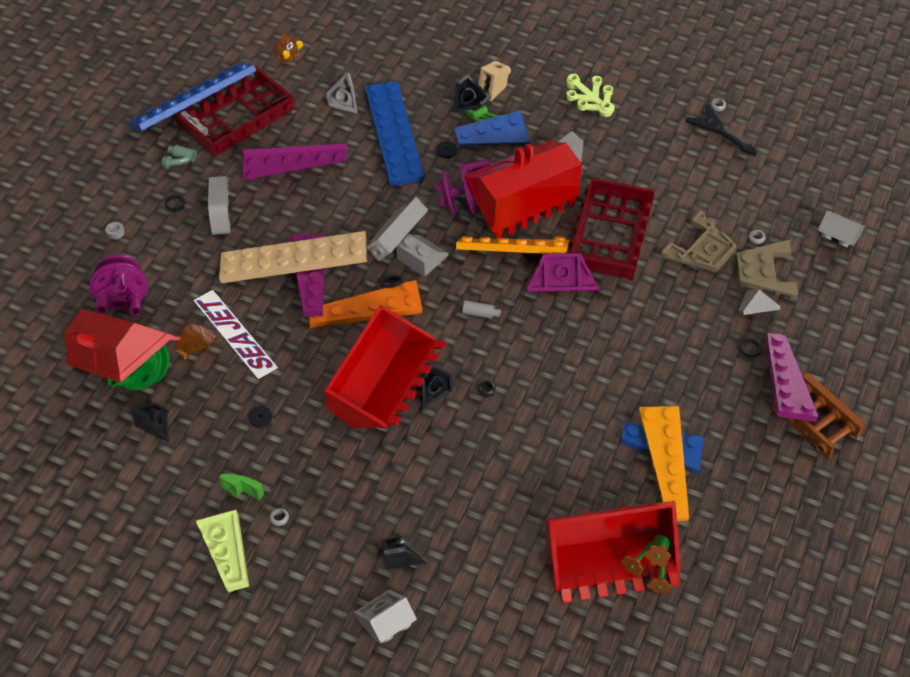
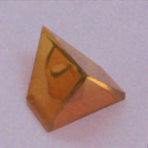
M186 324L179 336L181 339L176 341L174 348L184 359H187L189 355L210 347L212 342L216 340V336L204 325Z

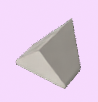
M347 72L325 95L329 106L358 114L353 83L350 74Z
M747 290L738 309V315L780 310V306L760 290Z

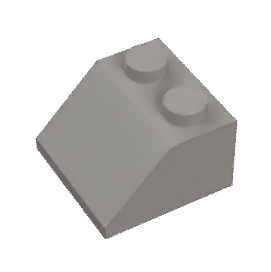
M827 211L818 231L822 232L821 236L830 240L834 237L839 240V244L848 247L849 244L855 245L865 226L834 212Z
M408 234L397 245V259L424 277L448 256V252L421 235Z
M391 590L386 591L353 612L372 639L379 643L388 642L393 638L394 634L408 629L412 625L411 623L417 620L407 598Z

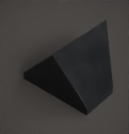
M466 74L456 83L452 113L480 108L490 100L491 96Z
M426 362L425 365L431 366L432 369L428 374H422L424 379L422 384L423 409L453 391L452 374L430 362Z
M155 403L132 407L131 413L137 428L169 442L168 409Z
M402 536L381 539L386 569L427 563L403 542Z

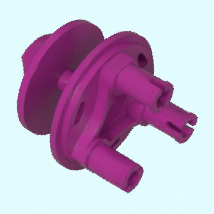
M489 159L469 164L460 162L464 185L452 187L447 171H443L444 182L435 183L434 186L441 194L439 206L449 205L452 214H457L454 196L466 193L470 210L473 215L476 214V211H478L477 202L463 176L490 165Z
M122 254L110 255L100 260L90 279V293L96 301L97 313L104 315L108 312V308L116 310L130 308V315H140L142 312L141 301L147 293L148 283L139 263L132 257Z

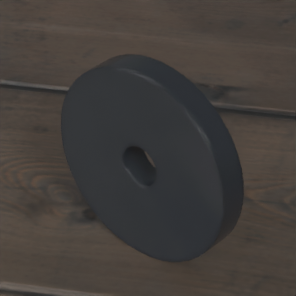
M444 141L437 145V154L440 157L451 158L457 153V146L453 142Z
M264 406L255 407L249 412V422L257 428L266 427L272 421V412Z

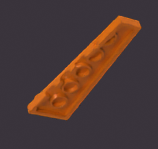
M408 281L394 288H384L324 304L323 316L309 317L310 328L370 320L380 304L399 316L422 313L417 281Z

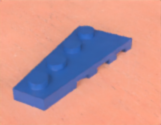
M521 111L454 128L459 146L530 144Z
M625 422L621 443L644 453L646 451L650 452L642 425ZM682 433L684 467L698 474L704 437Z

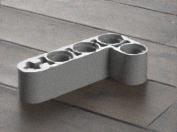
M227 176L209 177L208 211L212 235L231 233L228 213Z

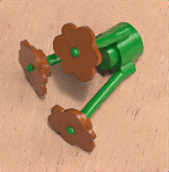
M657 535L654 537L653 542L647 543L646 547L636 558L626 555L621 560L622 565L626 567L629 573L640 576L643 571L640 560L646 556L647 559L651 560L650 563L652 565L658 564L660 566L659 578L651 579L647 583V587L653 589V592L664 594L669 593L670 589H672V585L663 579L665 566L671 557L667 551L670 546V541L667 537Z

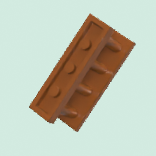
M807 372L802 377L811 399L814 401L815 409L820 407L828 415L813 426L805 420L784 419L806 438L820 454L829 459L835 448L833 444L848 433L857 439L862 435L866 423ZM773 398L771 407L776 413L775 401ZM835 420L843 428L827 439L819 431Z

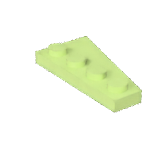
M233 510L197 520L196 523L228 592L249 587L238 512Z

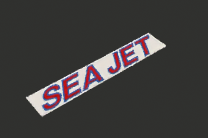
M213 290L194 300L258 379L278 368Z

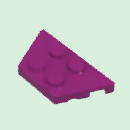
M581 253L543 254L527 288V292L599 291V286L596 284L590 269L585 264Z

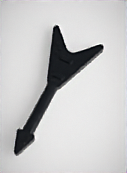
M706 104L705 118L686 117V123L722 134L742 148L744 153L757 156V151L752 144L745 143L725 129V126L709 104Z

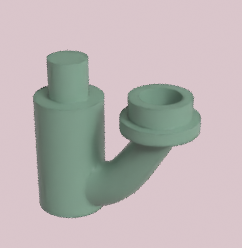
M175 145V147L169 146L168 152L178 159L164 156L162 166L169 169L171 166L183 165L189 161L194 162L197 157V151Z

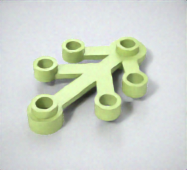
M570 74L567 77V87L578 89L584 94H577L576 91L569 90L566 95L568 101H578L577 108L581 111H599V114L603 117L612 115L615 109L614 105L610 103V98L613 94L612 86L605 85L603 87L604 101L599 98V88L602 85V78L600 76L592 78L593 91H590L580 82L578 75Z

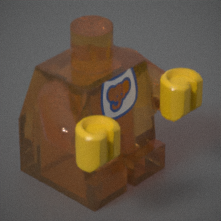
M283 34L282 39L276 43V57L288 64L292 59L299 56L297 49L299 50L303 47V42Z

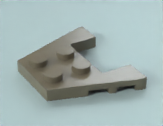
M700 211L691 221L692 226L704 232L687 251L670 242L661 252V257L717 272L736 252L737 245L723 231L720 232L714 226L715 223L713 221L710 222L705 217L706 214L703 211Z
M790 240L737 252L736 263L739 286L762 292L764 289L775 292V295L784 294L791 296L790 299L797 300V283L777 282L773 257H791Z

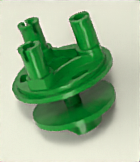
M162 346L121 383L108 379V384L112 387L123 386L130 390H143L153 383L160 381L167 373L169 367V353L166 346Z

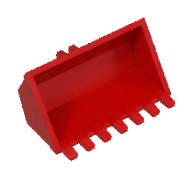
M549 140L534 147L531 144H526L524 151L522 148H516L514 155L466 174L463 177L491 231L495 234V239L498 240V238H502L503 229L506 227L508 234L514 233L515 223L519 222L520 228L523 229L527 227L529 217L532 218L534 224L539 222L540 213L543 211L545 218L550 217L552 207L556 206L557 213L563 211L564 202L566 201L569 208L574 207L576 197L580 194L582 163L567 143Z
M84 309L79 311L64 332L68 356L67 364L69 366L120 383L169 340L180 341L181 339L146 326Z

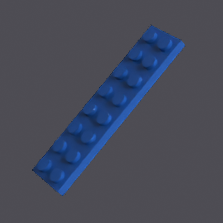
M247 63L235 64L231 66V70L219 72L217 74L218 77L214 79L212 77L208 78L200 86H192L189 88V92H181L175 95V99L163 101L160 103V107H152L146 110V114L134 116L131 118L132 121L127 124L130 130L142 131L255 72V66L247 65Z
M398 81L365 86L390 186L424 181L423 169Z

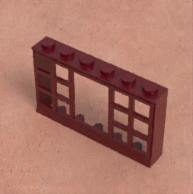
M255 66V79L249 81V78L245 76L241 79L242 86L236 89L234 84L228 85L229 94L224 97L219 91L215 92V102L210 105L206 99H202L200 102L202 110L195 112V109L192 107L187 109L189 115L197 118L207 128L208 133L212 136L211 139L206 137L179 112L175 113V117L179 127L186 131L213 157H216L294 110V96ZM261 85L268 90L261 95L253 91ZM251 93L255 98L246 103L241 97ZM271 93L278 98L271 103L263 99ZM238 100L256 118L233 131L214 113ZM260 101L265 105L263 108L256 111L251 107L252 104ZM211 116L215 120L212 124L206 126L201 122V120ZM220 124L226 130L216 135L210 129Z
M592 178L590 185H586L585 195L587 196L582 199L581 207H583V210H579L577 220L580 221L575 223L574 233L576 234L571 237L570 246L572 248L568 249L567 254L581 253L585 264L591 272L633 281L655 190ZM595 193L606 195V203L593 201ZM611 197L624 199L622 207L609 204ZM627 201L641 202L639 210L626 208ZM591 205L603 207V214L590 213ZM608 209L621 211L619 219L607 217ZM624 212L638 214L636 222L623 220ZM588 217L634 226L629 248L582 239ZM580 244L594 246L592 254L579 252ZM597 247L611 249L609 258L596 255ZM614 250L627 252L626 261L613 259Z

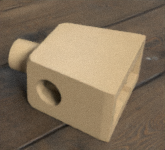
M494 61L480 70L479 86L491 96L489 101H492L506 88L508 75L511 73L509 66L503 65L498 61Z

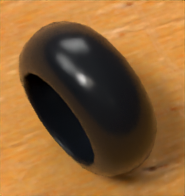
M485 380L478 385V392L481 396L490 397L496 391L495 384L491 381ZM489 386L492 389L490 391H483L482 387Z

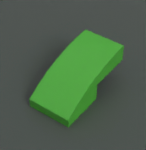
M486 105L464 111L474 122L498 117L489 113Z
M221 474L219 476L221 488L237 497L242 491L258 500L264 495L262 483L254 479L235 474Z

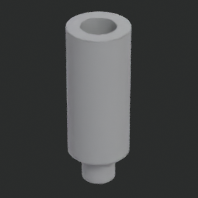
M465 300L462 313L493 319V316L500 317L501 310L495 309L494 305Z

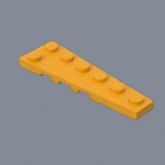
M462 236L456 242V249L543 254H566L570 247V240H565V237H555L554 240L498 238L497 240L490 237L472 239V236Z
M679 406L639 407V415L643 431L646 435L648 450H650L662 502L674 501L676 503L677 521H688L689 511Z

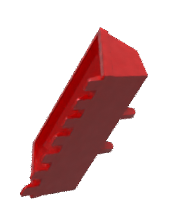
M380 304L325 389L326 409L352 428H387L388 425H398L401 418L394 416L396 412H406L409 405L402 403L404 399H414L417 392L410 390V388L421 386L424 382L423 378H418L417 376L430 372L432 367L425 365V363L436 361L439 357L438 353H432V351L443 349L447 343L438 340Z
M674 501L626 507L624 504L616 509L596 512L584 510L583 514L545 519L546 549L553 574L554 587L556 592L561 593L564 604L572 602L570 590L578 589L582 601L590 600L588 587L596 586L599 598L608 597L606 584L614 583L617 595L626 594L624 581L632 580L635 592L644 591L642 579L650 578L651 581V579L659 578L660 566L658 564L652 565L650 563L651 560L644 556L640 560L643 571L640 576H635L626 570L621 560L626 555L636 558L646 547L647 543L653 542L654 537L657 535H663L670 541L667 551L671 557L665 566L664 575L668 576L672 587L680 585L678 573H681L677 512Z

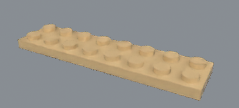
M354 232L221 252L219 279L221 283L367 262L366 232Z

